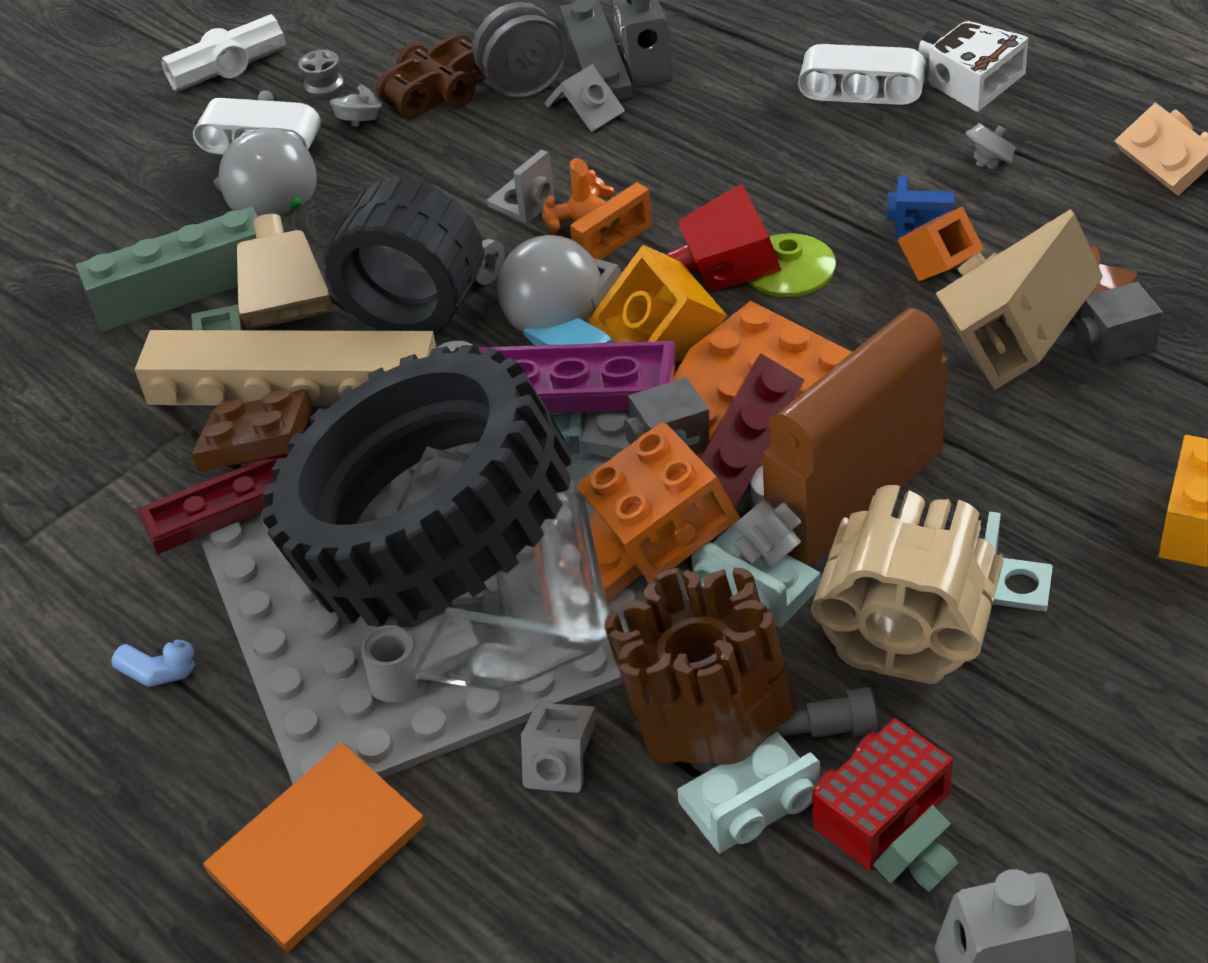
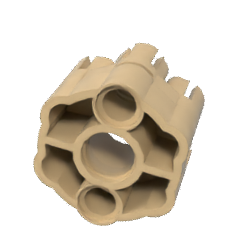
M886 485L876 490L868 511L851 513L849 519L846 517L842 518L811 606V612L815 620L822 625L828 639L836 647L838 656L848 665L862 670H872L880 674L935 684L940 682L944 675L958 669L965 661H970L979 655L1004 560L1002 554L994 555L996 550L994 546L985 539L978 538L981 530V521L978 520L979 512L972 505L958 500L950 530H945L951 508L950 500H934L930 503L922 527L919 526V522L925 506L924 499L920 495L908 490L904 496L898 518L892 517L900 486Z

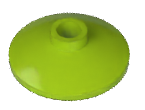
M786 233L769 236L781 271L747 281V283L757 291L775 297L791 298L808 295L820 290L832 279L836 267L835 256L825 243L808 235Z

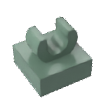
M932 805L888 847L873 866L890 884L909 867L914 879L930 892L958 864L956 858L949 850L941 844L934 842L951 823Z

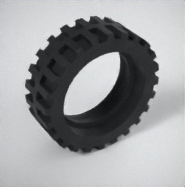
M462 345L457 353H451L448 347L432 349L430 355L418 359L416 354L401 358L399 366L384 371L381 367L369 373V380L357 388L352 389L348 386L338 393L339 400L327 410L320 408L310 417L312 425L303 434L296 433L287 444V447L290 449L288 456L277 459L271 471L276 482L266 485L263 500L268 507L262 510L263 523L269 529L267 534L318 602L329 613L335 611L341 620L355 623L361 616L368 626H384L388 617L395 616L400 624L417 621L421 611L431 608L436 614L453 608L452 600L469 592L472 597H475L486 590L487 587L484 582L500 570L508 574L519 564L516 556L525 546L535 548L543 538L545 533L541 526L544 521L557 517L562 507L557 493L568 491L571 476L565 468L572 463L570 451L565 444V438L520 364L511 357L505 359L499 350L488 348L481 354L475 345ZM478 442L476 448L461 467L427 496L391 515L357 524L362 513L377 494L401 473L436 453L452 447Z

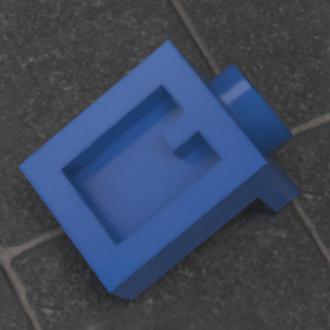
M898 175L897 192H888L887 220H896L895 239H899L927 222L953 211L954 191L907 190L908 176Z

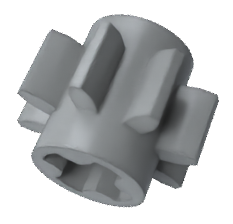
M763 499L733 524L742 537L732 545L748 564H752L760 557L765 565L770 568L801 542L792 530L802 521L785 501L774 509L766 499Z

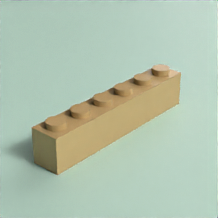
M150 330L135 367V372L147 405L218 406L230 400H241L243 403L260 400L270 392L287 389L290 393L307 390L312 406H332L339 400L338 393L348 386L355 389L369 380V373L381 367L384 371L399 366L401 358L416 354L418 359L430 355L431 350L436 348L433 331Z

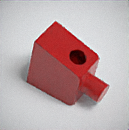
M743 184L736 186L681 218L678 225L686 245L665 254L682 262L690 273L698 270L707 291L711 292L781 271L770 237Z

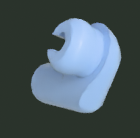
M175 640L173 643L168 642L165 644L162 656L150 657L128 644H123L113 654L112 666L147 687H153L185 679L195 666V662L192 660L195 651L190 643L183 640Z

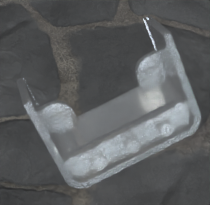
M426 447L400 500L397 512L414 504L438 488L461 467L469 456ZM570 480L568 491L557 493L562 507L555 519H546L542 524L541 529L545 535L535 548L526 545L516 556L519 561L516 567L508 574L501 570L496 573L498 591H501L500 606L502 617L447 607L414 668L415 678L496 691H509L589 656L600 648L607 637L604 622L609 614L585 498L572 480Z

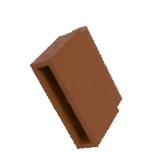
M914 308L902 311L770 420V447L762 453L764 499L774 509L785 501L802 521L792 530L801 542L788 555L809 567L832 548L843 517L849 519L851 513L868 511L873 495L875 496L878 488L886 485H898L901 488L943 449L948 358L942 355L943 339L938 326L924 312Z

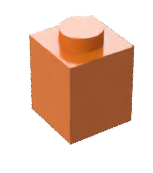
M963 206L937 217L897 239L918 281L945 272L984 250Z

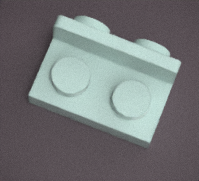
M733 524L715 542H708L691 555L692 572L699 574L702 586L707 575L725 569L732 596L738 593L732 574L734 568H743L751 572L754 576L760 602L767 607L768 612L772 611L775 625L779 628L812 597L820 583V572L788 554L770 568L765 565L760 557L752 564H748L732 545L742 537Z
M776 732L757 745L752 754L746 759L735 764L718 765L678 788V801L720 854L737 843L745 844L754 840L766 826L788 813L796 814L806 809L813 802L812 792L820 779V761L813 753H808L800 758L783 737Z

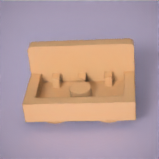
M1154 103L1114 140L1120 151L1177 196L1208 169V133L1203 132L1199 136L1192 130V124L1183 114L1175 109L1169 113L1157 103Z

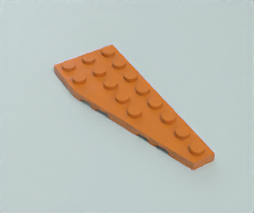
M749 301L689 349L676 371L673 381L687 377L709 408L710 440L760 353L805 380L795 397L797 398L852 352ZM703 451L695 454L700 458ZM763 458L757 468L763 465ZM594 511L565 561V571L568 579L606 603H609L640 576L641 572L618 537L599 514Z

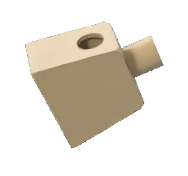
M264 214L255 218L253 225L256 239L243 241L237 245L238 309L246 330L334 312L327 286L303 231L294 230L284 233L281 217L277 214Z

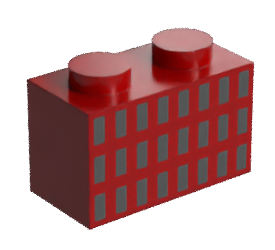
M894 718L879 733L871 732L866 735L858 744L853 756L837 771L831 769L819 779L812 792L813 829L870 872L875 868L873 864L896 839L932 805L937 808L950 795L953 758Z

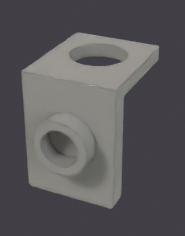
M593 64L563 81L544 102L547 108L567 97L591 132L598 130L625 111Z
M544 150L537 152L513 172L514 179L487 199L489 207L524 223H528L542 212L543 204L548 196L553 195L555 201L549 152ZM516 194L518 204H509L505 200L510 195Z

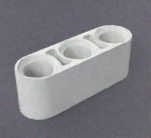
M818 44L810 47L805 53L798 86L804 96L813 100L905 105L915 102L921 96L926 61L920 52L911 48Z
M216 98L209 102L193 130V138L201 149L209 153L224 155L230 144L244 133L256 129L269 128L292 135L309 150L321 126V119L312 107L302 103Z

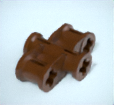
M455 33L435 44L429 51L420 43L413 42L406 45L398 55L397 65L386 70L378 79L376 85L378 99L385 104L396 105L402 115L412 119L434 108L443 99L452 108L464 107L472 99L476 84L486 79L474 62L472 40L463 33Z

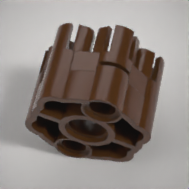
M734 568L732 574L738 592L733 596L725 569L707 575L703 586L698 573L685 570L681 575L686 592L679 569L665 570L654 576L655 583H648L643 593L646 603L641 600H635L620 606L628 632L623 631L617 613L612 611L605 619L604 629L630 706L638 722L648 754L657 762H713L720 765L738 763L750 756L757 745L766 740L779 725L789 720L795 713L797 704L772 611L768 612L767 607L760 602L754 576L746 569Z

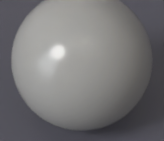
M264 128L244 133L226 149L219 166V186L228 206L232 210H242L252 206L258 217L264 214L282 215L297 209L290 208L289 206L293 198L300 197L302 200L301 205H303L310 199L316 189L317 173L309 151L298 139L277 129Z
M557 235L537 236L519 244L504 260L497 278L499 306L508 322L521 332H524V329H540L561 325L576 318L588 323L589 317L595 311L591 299L598 287L601 273L591 254L575 241Z

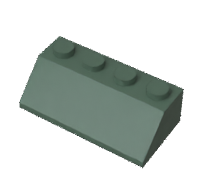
M253 207L232 210L221 217L199 224H190L178 231L154 239H144L135 245L108 254H99L87 261L75 264L101 333L238 287L237 245L243 241L256 239L253 220L258 216Z

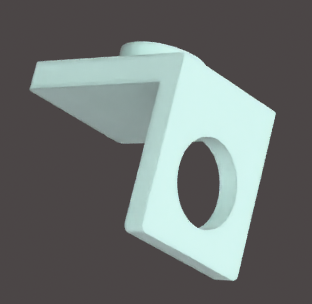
M989 512L985 540L996 548L994 555H997L1001 513ZM1003 558V567L993 605L1047 611L1053 566L1045 563ZM1023 574L1033 578L1037 582L1038 587L1029 594H1017L1006 587L1005 581L1012 575Z

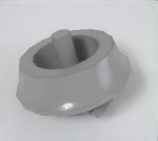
M362 84L357 87L360 91L359 94H350L344 98H335L330 101L335 117L352 121V126H360V121L375 120L379 109L382 107V103L377 100L372 91Z
M978 123L972 129L965 132V135L973 140L977 149L974 153V158L977 159V166L981 168L987 166L990 169H995L1001 160L1008 164L1013 163L1016 147L1002 138L1006 131L1005 128L999 125L993 132Z

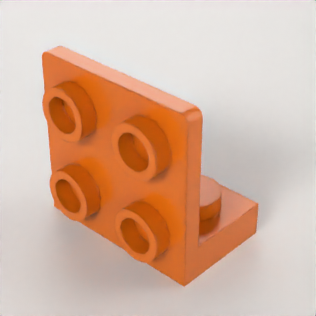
M666 422L659 423L641 435L636 441L606 463L597 467L577 484L581 494L618 537L641 574L649 583L655 582V575L665 570L673 569L740 519L717 476Z

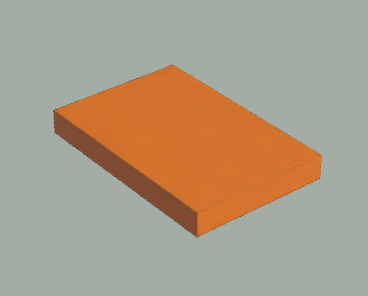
M341 742L203 863L207 874L288 953L426 824L424 816Z

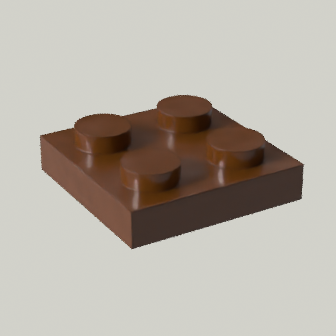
M281 389L268 393L260 400L243 403L241 400H230L218 405L212 410L192 452L198 472L290 453L287 444L296 433L303 434L312 410L307 390L290 393L287 389Z

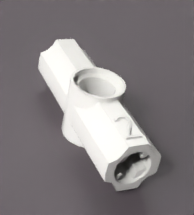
M270 14L230 31L222 28L211 29L201 38L200 43L162 57L163 61L161 63L171 87L175 92H179L218 75L224 78L237 77L244 72L248 63L284 49L286 42L276 18Z

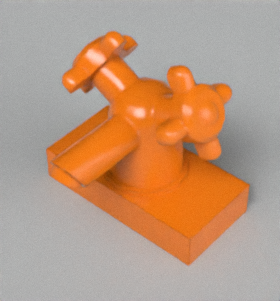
M578 158L572 159L569 164L572 183L570 189L573 195L568 202L555 205L552 195L545 199L542 207V218L550 233H558L560 223L571 220L574 222L570 225L571 239L584 247L593 258L599 260L652 226L650 189L636 182L610 200L605 201L602 197L613 196L614 188L606 186L600 178L596 177L595 171H588L587 164Z

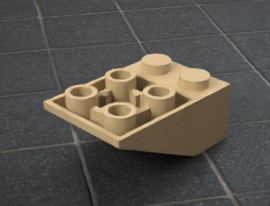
M1070 209L966 275L955 280L938 291L936 295L969 353L994 390L1042 360L1097 286L1103 275L1077 218Z

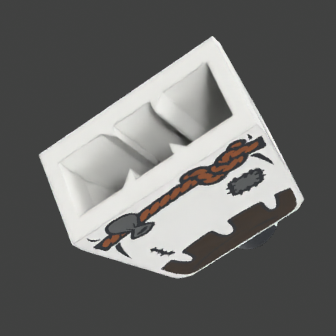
M968 21L961 23L945 36L931 31L927 32L920 41L919 52L923 57L929 59L928 80L930 84L972 110L979 112L1025 75L1029 38Z

